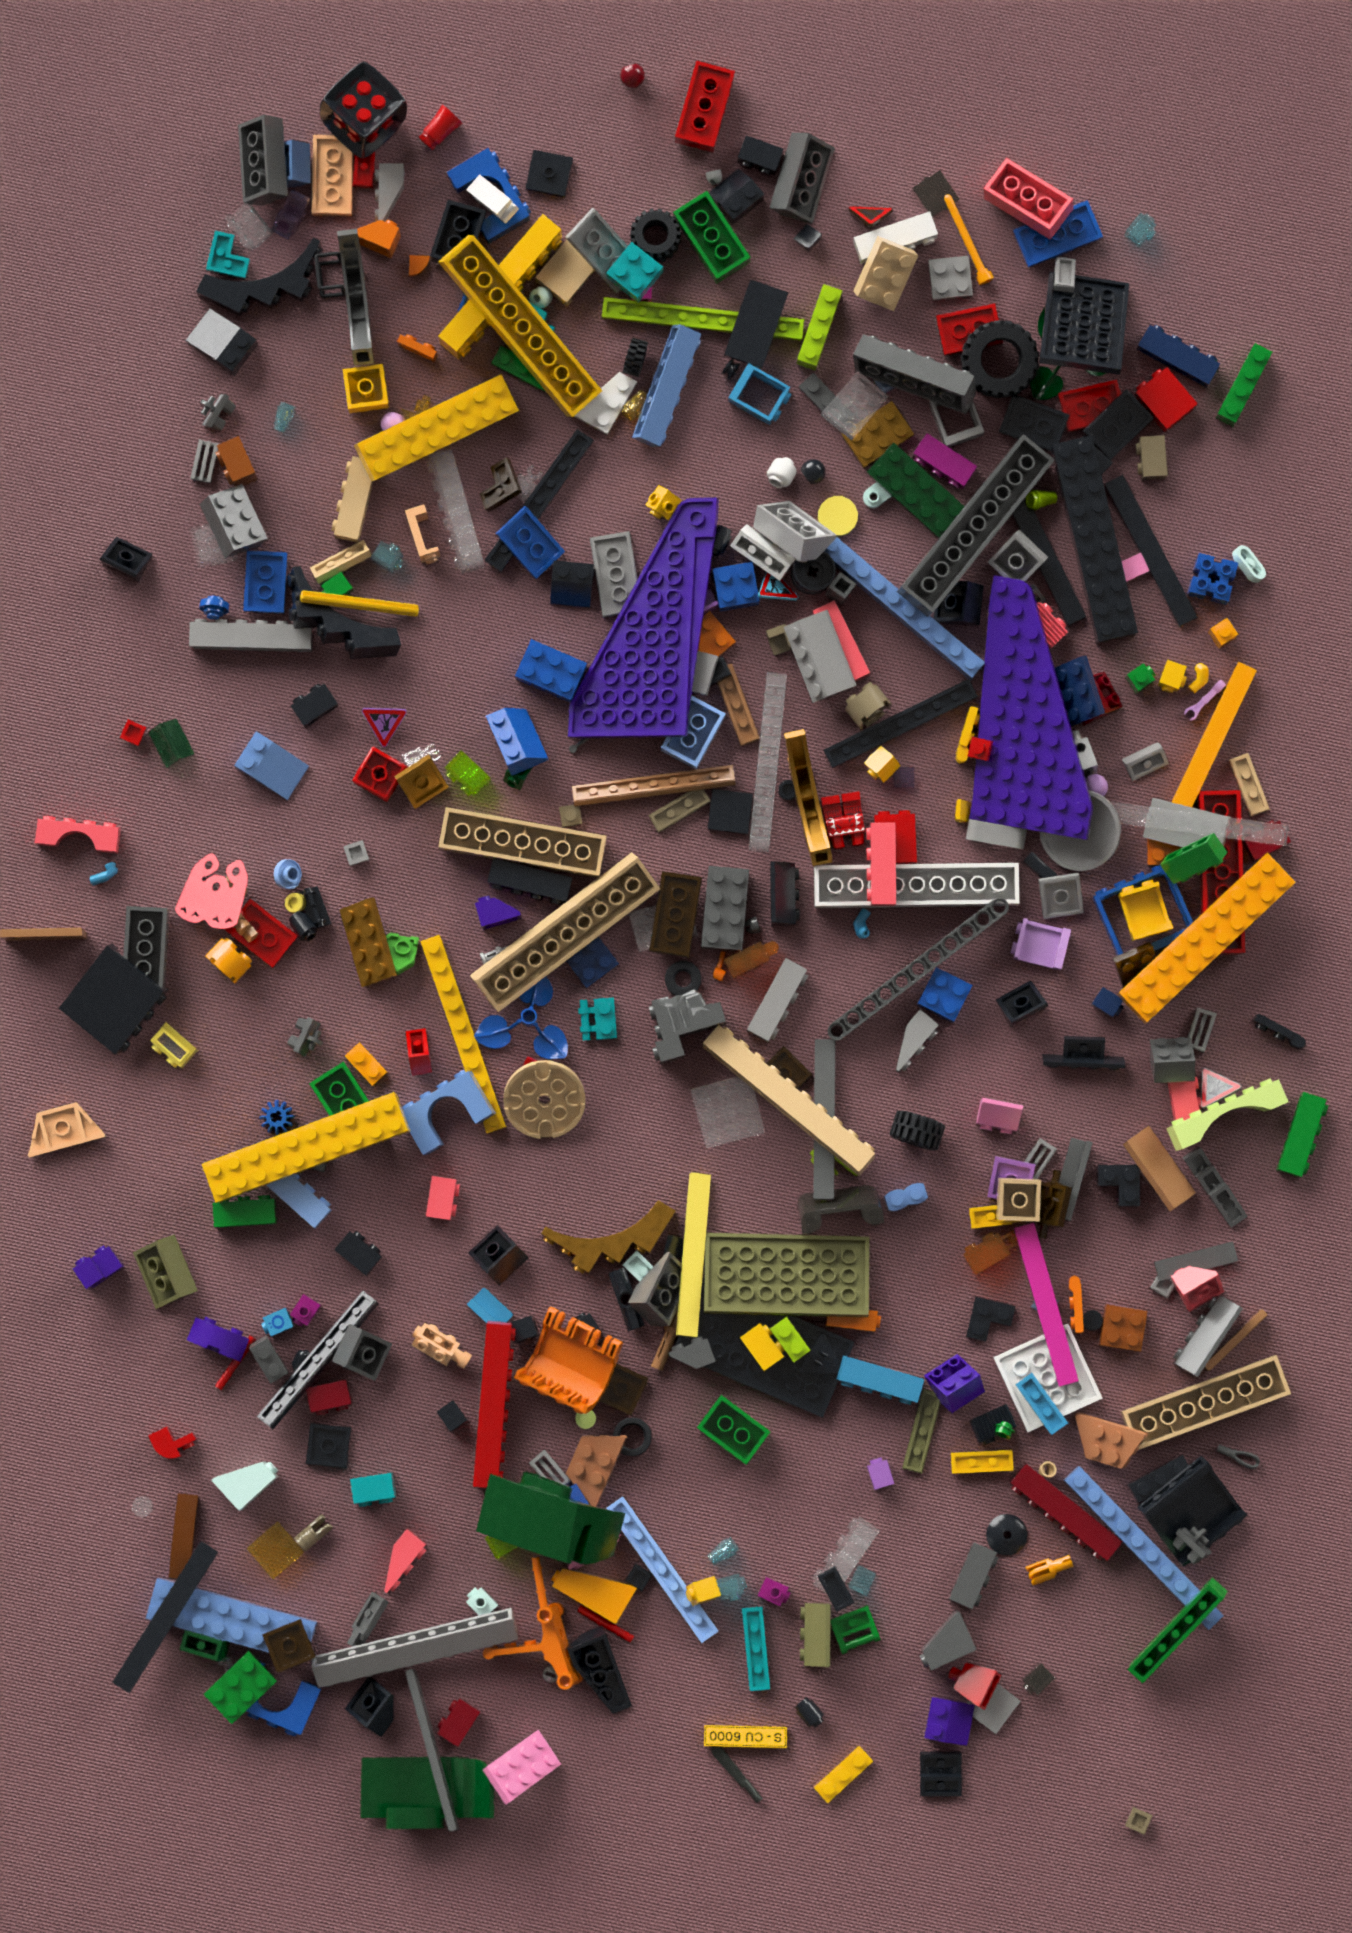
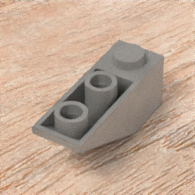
M379 163V170H375V181L379 182V189H375V202H379V209H375V221L382 220L386 222L404 189V164Z
M921 1009L906 1025L896 1072H899L901 1069L905 1071L912 1063L909 1059L914 1054L918 1056L925 1048L922 1044L927 1038L931 1041L938 1033L936 1028L939 1025Z

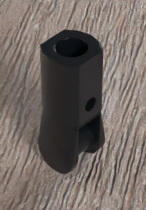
M1033 852L1023 861L1040 878L1057 876L1055 871Z

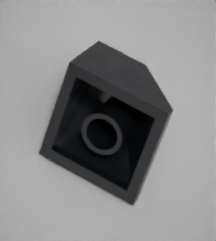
M367 1677L345 1710L367 1729L382 1737L394 1721L393 1695L375 1679Z

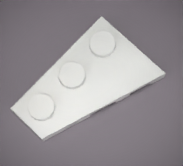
M619 372L601 388L602 392L574 417L608 435L635 388L637 381Z

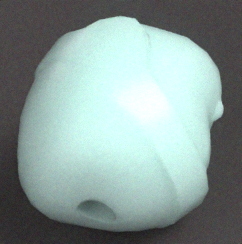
M544 286L533 289L529 295L530 302L539 308L547 307L553 299L552 292Z

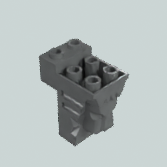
M695 989L671 999L664 997L652 1000V1006H649L652 1020L656 1019L658 1024L654 1026L657 1038H662L661 1041L655 1042L656 1047L652 1048L655 1060H660L661 1064L682 1059L685 1055L680 1041L681 1037L715 1028L718 1025H725L726 1020L721 1003L717 1002L706 1005L701 993Z

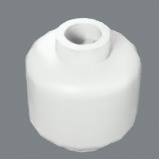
M786 457L775 459L767 471L769 483L776 488L788 487L797 473L796 467L793 465L794 462Z

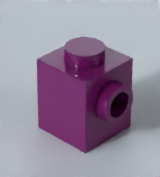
M303 1294L290 1313L294 1317L292 1321L301 1327L304 1324L309 1326L322 1305Z
M765 1577L757 1596L781 1606L782 1603L786 1604L790 1592L787 1591L788 1586Z

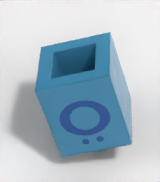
M287 1308L263 1317L264 1322L261 1323L265 1334L269 1333L271 1337L295 1327Z

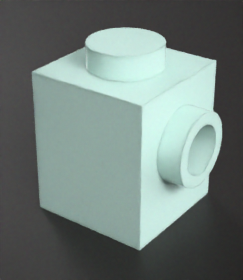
M475 1587L467 1595L469 1599L466 1603L478 1615L491 1613L498 1606L496 1601L482 1587L479 1590Z

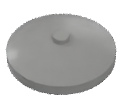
M1089 790L1093 805V812L1087 840L1040 832L1042 845L1049 857L1060 866L1070 870L1086 871L1104 864L1115 853L1120 842L1121 822L1116 809L1108 799Z

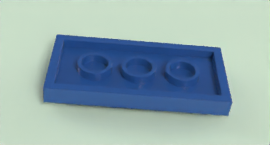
M1088 200L1073 206L1072 212L1051 240L1027 225L1013 230L1028 268L1103 238Z

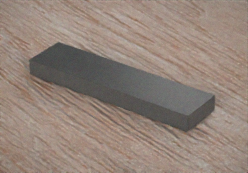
M1232 1241L1155 1261L1154 1266L1160 1282L1172 1279L1171 1276L1181 1268L1191 1266L1210 1269L1236 1262L1238 1258Z

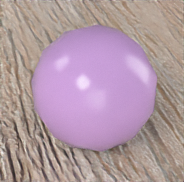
M395 412L384 414L381 419L382 431L405 421V418Z
M1091 774L1085 778L1088 790L1105 796L1108 790V783L1103 776Z

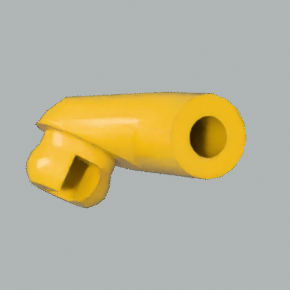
M1203 663L1195 666L1197 679L1188 686L1194 694L1208 683L1209 669Z

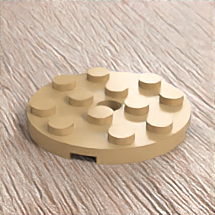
M535 1061L522 1066L513 1073L504 1090V1110L507 1118L517 1130L533 1138H555L569 1132L580 1121L585 1109V1091L581 1080L570 1068L554 1061ZM549 1096L550 1101L543 1104L539 1101V1097Z

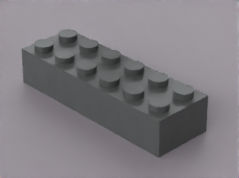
M863 334L853 354L855 373L958 412L967 414L976 395L975 377L969 371H960L950 364L936 362L929 356L917 355L910 349H901L896 344L891 342L885 343L875 336Z

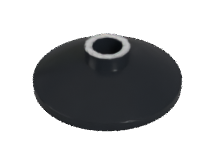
M999 1515L987 1527V1542L998 1554L1013 1555L1019 1552L1026 1544V1526L1021 1519L1014 1515ZM1005 1531H1010L1011 1537L1009 1539L1004 1538L1003 1534Z

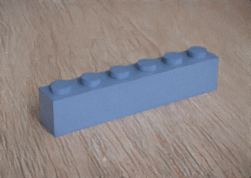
M681 324L672 325L632 435L633 439L651 447H660L664 443L667 427L673 420L672 413L680 400V391L687 381L688 369L693 365V355L700 345L701 333Z

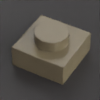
M568 805L559 807L562 828L582 825L579 806Z
M1132 1807L1125 1826L1145 1834L1152 1815Z

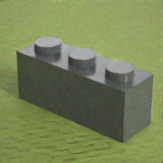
M973 1542L949 1599L971 1609L974 1606H978L982 1595L979 1594L982 1587L986 1588L990 1576L987 1575L990 1567L994 1569L999 1557H996L997 1552Z

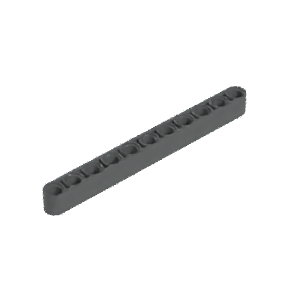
M1002 897L992 900L832 1022L828 1028L829 1037L833 1040L844 1038L1004 916L1009 909L1007 900ZM995 902H1004L1005 910L1003 912H996L994 910ZM982 913L987 914L989 917V922L986 925L978 923L977 917ZM964 926L972 928L973 934L970 937L962 935L961 929ZM949 938L954 939L957 943L956 948L953 950H949L945 946V941ZM931 951L939 952L940 960L932 962L929 959V953ZM914 964H922L924 972L922 974H915L912 969ZM903 975L907 978L908 983L906 986L900 987L897 985L896 979L898 976ZM881 989H890L891 997L883 999L880 995ZM868 1000L875 1003V1009L870 1012L864 1008V1003ZM856 1013L859 1016L858 1023H850L848 1015ZM835 1025L841 1026L843 1029L842 1035H833L832 1027Z

